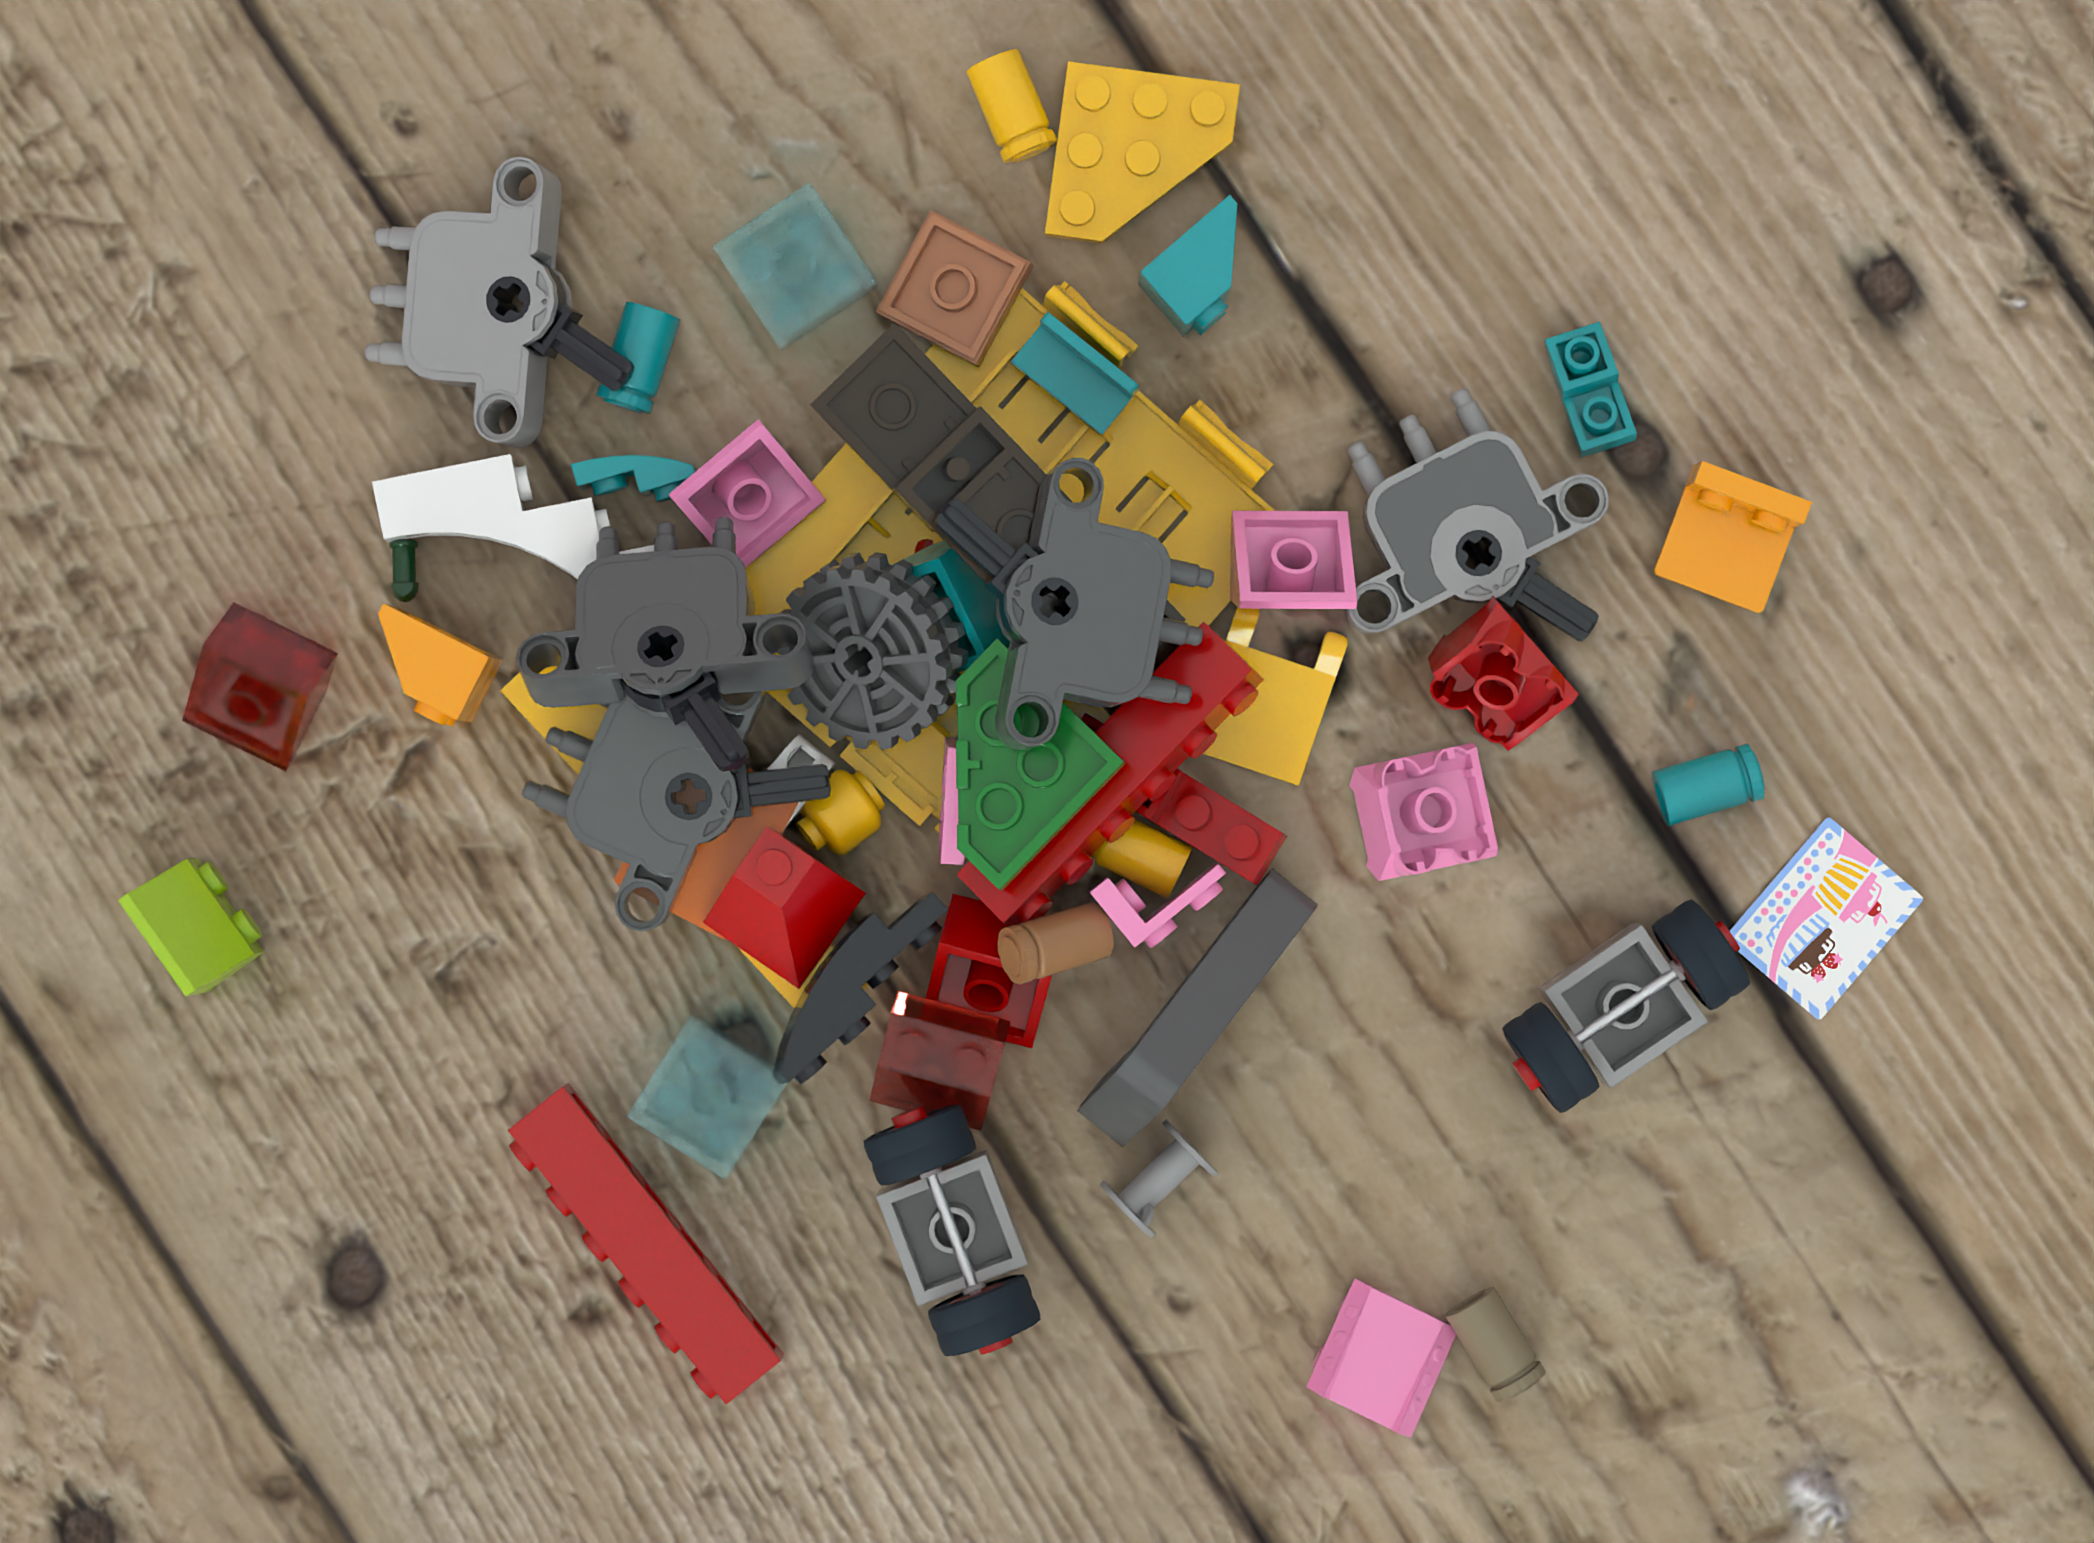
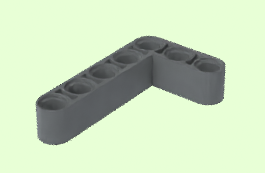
M1272 868L1248 896L1135 1045L1103 1076L1077 1111L1121 1147L1125 1146L1177 1093L1315 911L1318 904Z

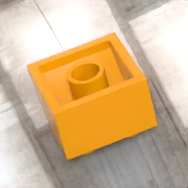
M383 603L378 613L403 692L418 700L413 710L443 726L447 724L453 727L456 720L472 722L503 660L401 608Z

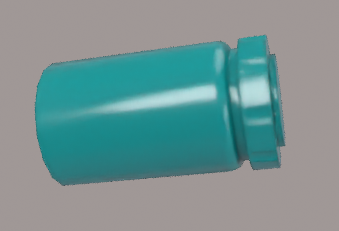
M626 301L611 348L633 363L632 377L619 391H612L606 386L599 384L595 396L602 398L608 404L639 414L642 412L651 414L654 402L650 400L658 392L681 319L648 306Z
M1748 743L1736 746L1735 752L1728 749L1652 771L1655 795L1667 826L1743 805L1748 799L1751 802L1762 800L1765 795L1762 771L1758 759Z

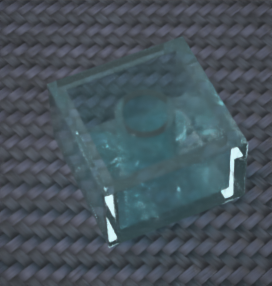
M810 182L712 246L781 351L878 288L875 279Z
M694 1014L689 1017L626 1117L726 1180L788 1083L779 1084L772 1076L774 1070L773 1063Z

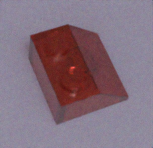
M233 602L202 646L182 721L277 768L287 771L325 696L338 653Z
M898 991L887 1026L869 1101L905 1111L924 1106L926 1113L959 1104L966 1116L968 1128L981 1131L1011 1021Z

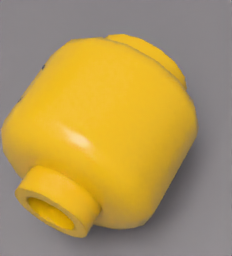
M836 769L829 773L831 783L830 797L806 801L800 811L803 818L796 823V826L815 851L825 846L836 855H846L881 828L880 811L885 808V804L871 782L860 771L850 774L845 770Z

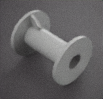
M1167 1119L1162 1124L1175 1140L1128 1186L1118 1193L1105 1180L1100 1183L1101 1188L1116 1205L1151 1239L1156 1236L1154 1230L1149 1226L1154 1216V1208L1199 1164L1214 1178L1219 1174L1210 1162Z

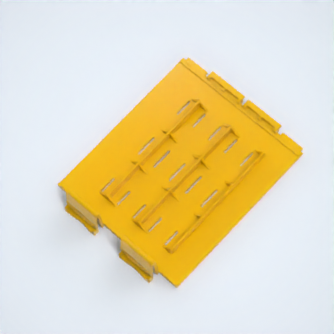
M1066 281L1061 286L1054 285L1046 293L1043 306L1022 288L979 368L934 344L927 350L925 355L976 408L981 406L1046 474L1061 462L1071 458H1084L1089 461L1105 442L1109 444V447L1094 462L1104 480V490L1098 516L1099 523L1144 532L1159 539L1183 510L1188 513L1164 540L1162 545L1167 549L1171 559L1198 564L1201 568L1212 570L1214 572V580L1209 588L1199 586L1188 587L1170 583L1167 600L1186 619L1184 622H1187L1188 625L1198 627L1203 621L1207 625L1212 623L1231 601L1232 511H1275L1252 491L1260 478L1274 464L1259 451L1238 438L1201 400L1186 410L1177 425L1139 390L1102 436L1070 411L1042 444L1037 441L1066 407L1031 379L1025 383L1003 409L999 405L1026 376L1013 366L1011 361L1040 326V320L1047 312L1052 314L1119 369L1122 367L1124 357L1127 355L1130 358L1139 348L1125 333L1109 324L1095 312L1086 300ZM845 443L812 481V484L826 501L745 568L755 601V615L777 614L784 609H791L786 602L789 594L798 587L802 588L804 580L817 572L820 573V569L833 560L842 565L843 558L849 554L859 552L864 561L867 562L872 554L878 552L886 554L889 564L893 565L913 555L917 543L922 539H930L933 541V544L944 540L936 532H932L913 512L908 516L905 513L908 506ZM1062 474L1059 480V488L1073 503H1080L1084 496L1082 482L1072 474ZM1146 476L1149 480L1119 513L1116 508L1141 479ZM793 688L767 691L830 748L837 743V741L829 738V727L821 722L813 727L806 720L808 709L803 703L792 704L787 695ZM956 699L947 712L938 716L937 720L927 728L921 729V733L907 743L899 736L898 743L892 748L881 749L877 741L873 740L868 748L860 749L855 748L852 737L845 736L851 743L839 755L856 771H860L875 788L919 826L931 814L940 820L945 737L958 738ZM1063 699V702L1080 719H1082L1085 712L1102 723L1110 717L1102 707ZM940 822L934 828L938 833Z

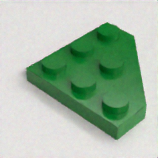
M996 638L956 680L958 740H956V789H958L957 849L991 883L1003 891L1126 763L1064 702L1056 732L1046 743L1027 750H1015L1006 746L999 739L995 730V715L1008 648ZM1019 706L1014 714V725L1021 735L1033 737L1039 729V718L1032 708Z

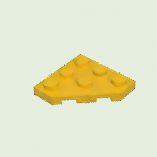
M1068 61L1045 236L1103 244L1141 212L1150 208L1204 164L1225 151L1233 142L1240 84Z

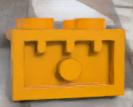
M1701 461L1692 466L1655 564L1654 574L1751 612L1760 613L1765 608L1794 528L1805 523L1812 502Z

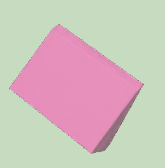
M759 419L668 494L711 545L712 535L715 532V521L720 517L730 518L733 521V532L736 534V555L744 563L745 568L826 501Z
M1232 511L1230 600L1238 608L1356 609L1357 594L1348 511Z

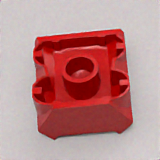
M1494 596L1491 597L1485 606L1447 636L1444 634L1428 657L1430 668L1434 675L1430 684L1432 698L1448 709L1463 710L1466 708L1475 717L1474 726L1477 732L1490 742L1502 744L1507 751L1511 750L1572 704L1579 695Z

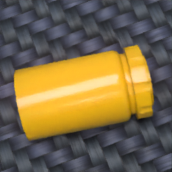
M1012 49L991 56L973 65L966 71L994 141L998 147H1002L999 153L1005 164L1016 163L1034 157L1046 151L1057 142L1053 129H1048L1049 119L1019 49Z
M1134 820L1132 826L1122 837L1113 843L1106 841L1091 857L1094 858L1096 864L1168 898L1182 872L1192 847L1142 822Z

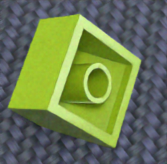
M198 858L183 860L118 900L186 997L210 991L264 952L257 942L262 937V933L256 922L243 908L237 912L234 910L223 894L229 889V886L222 874L210 861L202 864Z

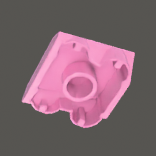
M1469 743L1354 768L1349 787L1354 792L1368 860L1365 866L1378 881L1420 874L1438 868L1497 856L1499 850L1478 750L1475 744Z
M1354 1278L1348 1294L1344 1297L1338 1309V1316L1325 1345L1320 1347L1313 1361L1314 1370L1306 1387L1323 1398L1340 1404L1398 1434L1411 1438L1456 1333L1450 1323Z

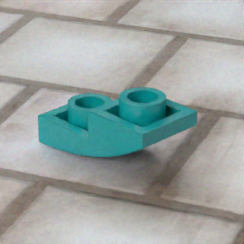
M1600 321L1545 339L1544 343L1552 372L1580 457L1583 458L1635 441L1637 432L1618 383L1619 372Z
M642 455L609 456L571 464L577 487L582 490L592 488L594 496H602L627 488L626 478L635 475L639 492L644 496L655 494L657 502L671 500L668 494L697 471V468L693 465L678 460Z

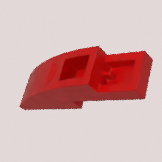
M1086 712L1081 719L1094 733L1104 724ZM1178 768L1173 772L1176 779L1171 787L1154 801L1147 799L1135 811L1256 886L1287 838V835L1193 779Z

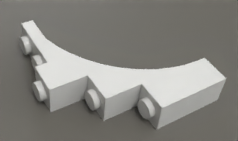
M511 454L372 481L383 538L387 542L427 536H461L490 540L519 548L545 559L577 580L584 568L596 560V544L599 541L600 529L610 526L607 509L595 511L592 497L524 511L523 501L533 500L526 465L515 467L514 458ZM654 545L620 551L619 554L653 552Z

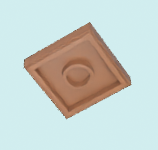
M930 210L881 300L876 313L979 368L1034 265L1015 253Z

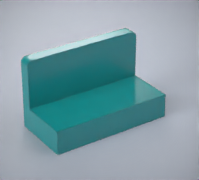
M1049 312L1040 320V326L1011 361L1013 366L1100 436L1106 432L1139 389V385Z

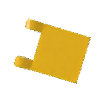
M1236 607L1226 642L1264 680L1256 688L1259 693L1255 701L1240 715L1234 717L1230 714L1214 730L1217 733V737L1203 754L1299 786L1348 645L1347 638L1332 631L1327 632L1324 635L1315 666L1311 668L1248 647L1260 615L1259 609Z

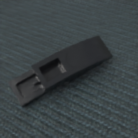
M934 892L923 895L888 927L874 912L864 916L823 960L803 990L780 1042L772 1074L779 1084L789 1083L793 1078L800 1085L803 1084L827 1063L821 1053L837 1039L844 1046L847 1045L871 1024L865 1014L877 1004L861 986L867 982L872 989L876 988L898 969L899 965L893 960L897 954L909 944L917 951L940 932L942 927L936 920L948 908Z

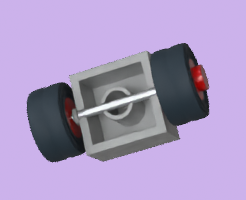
M1690 899L1683 902L1671 913L1664 915L1652 925L1653 933L1670 960L1669 962L1666 961L1641 924L1632 923L1538 987V990L1557 1018L1546 1005L1539 1002L1528 1008L1521 1016L1509 1021L1502 1028L1507 1042L1518 1057L1517 1060L1512 1062V1065L1531 1092L1539 1088L1559 1113L1568 1111L1580 1100L1587 1098L1600 1087L1594 1072L1604 1085L1612 1088L1708 1022L1681 982L1684 981L1697 999L1709 1010L1717 1009L1726 1003L1730 997L1739 994L1750 985L1748 974L1736 955V952L1740 950L1737 941L1722 921L1714 923L1694 900Z
M959 1104L946 1106L926 1113L924 1106H920L892 1117L891 1120L894 1126L869 1136L864 1140V1148L872 1163V1169L880 1185L894 1184L879 1190L876 1197L917 1306L960 1290L963 1291L928 1310L929 1320L937 1335V1341L944 1356L961 1355L977 1349L980 1355L1010 1345L1013 1343L1011 1336L1032 1327L1041 1318L1036 1301L1032 1297L1030 1285L1024 1274L1011 1275L988 1283L984 1282L1028 1265L1026 1250L988 1150L986 1149L960 1159L972 1153L976 1149V1143L971 1130L968 1128L964 1111Z

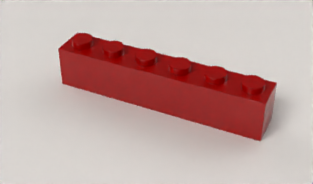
M1204 621L1198 626L1203 630L1201 644L1198 646L1180 645L1152 674L1153 676L1175 680L1178 684L1190 686L1192 689L1190 702L1187 704L1177 702L1170 704L1137 697L1123 703L1104 722L1095 734L1126 764L1003 891L991 883L970 861L956 874L1004 924L1008 926L1019 925L1022 922L1044 916L1052 906L1050 898L1065 882L1071 885L1082 878L1093 864L1091 856L1106 841L1113 843L1122 837L1134 823L1135 818L1132 814L1147 799L1154 801L1162 796L1176 779L1173 772L1189 756L1195 759L1202 755L1217 737V733L1214 730L1230 714L1236 717L1243 713L1257 698L1259 691L1256 688L1264 679Z
M569 1083L558 1089L508 1129V1132L515 1139L509 1144L513 1154L528 1171L531 1172L536 1167L551 1184L545 1190L547 1196L565 1217L572 1213L575 1214L587 1230L581 1235L587 1247L602 1263L610 1258L623 1275L618 1280L622 1291L637 1308L644 1304L649 1307L660 1321L654 1326L656 1333L674 1354L682 1349L696 1366L690 1371V1374L707 1397L712 1399L718 1394L723 1402L728 1404L782 1360L784 1353Z

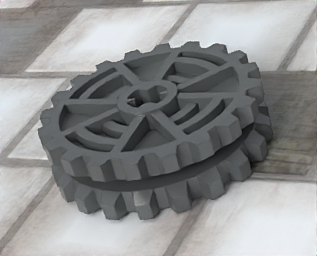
M859 552L849 554L843 558L842 565L833 560L822 567L820 573L817 572L804 580V586L796 588L786 598V602L791 609H784L780 613L790 614L798 618L804 625L815 663L813 673L809 679L800 686L794 687L787 696L793 705L804 704L808 709L806 720L813 727L821 722L829 727V738L839 742L845 736L852 737L855 748L860 749L868 748L873 740L877 741L881 749L892 748L898 743L899 736L906 743L921 733V729L923 730L934 723L939 714L943 715L955 703L949 693H956V680L961 676L958 668L968 663V651L958 646V639L966 634L963 623L951 620L949 612L954 607V604L948 596L937 597L933 592L936 581L928 574L921 579L914 576L912 563L902 559L893 566L889 564L886 554L878 552L872 554L867 562L864 561ZM782 648L779 649L776 653L784 655L792 651L794 648Z

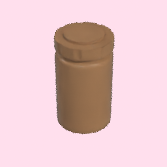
M1088 902L1031 919L1019 925L1005 927L999 932L997 944L998 954L1005 973H1007L1012 982L1021 985L1034 979H1041L1106 959L1112 954L1114 939L1111 924L1104 910L1095 902Z

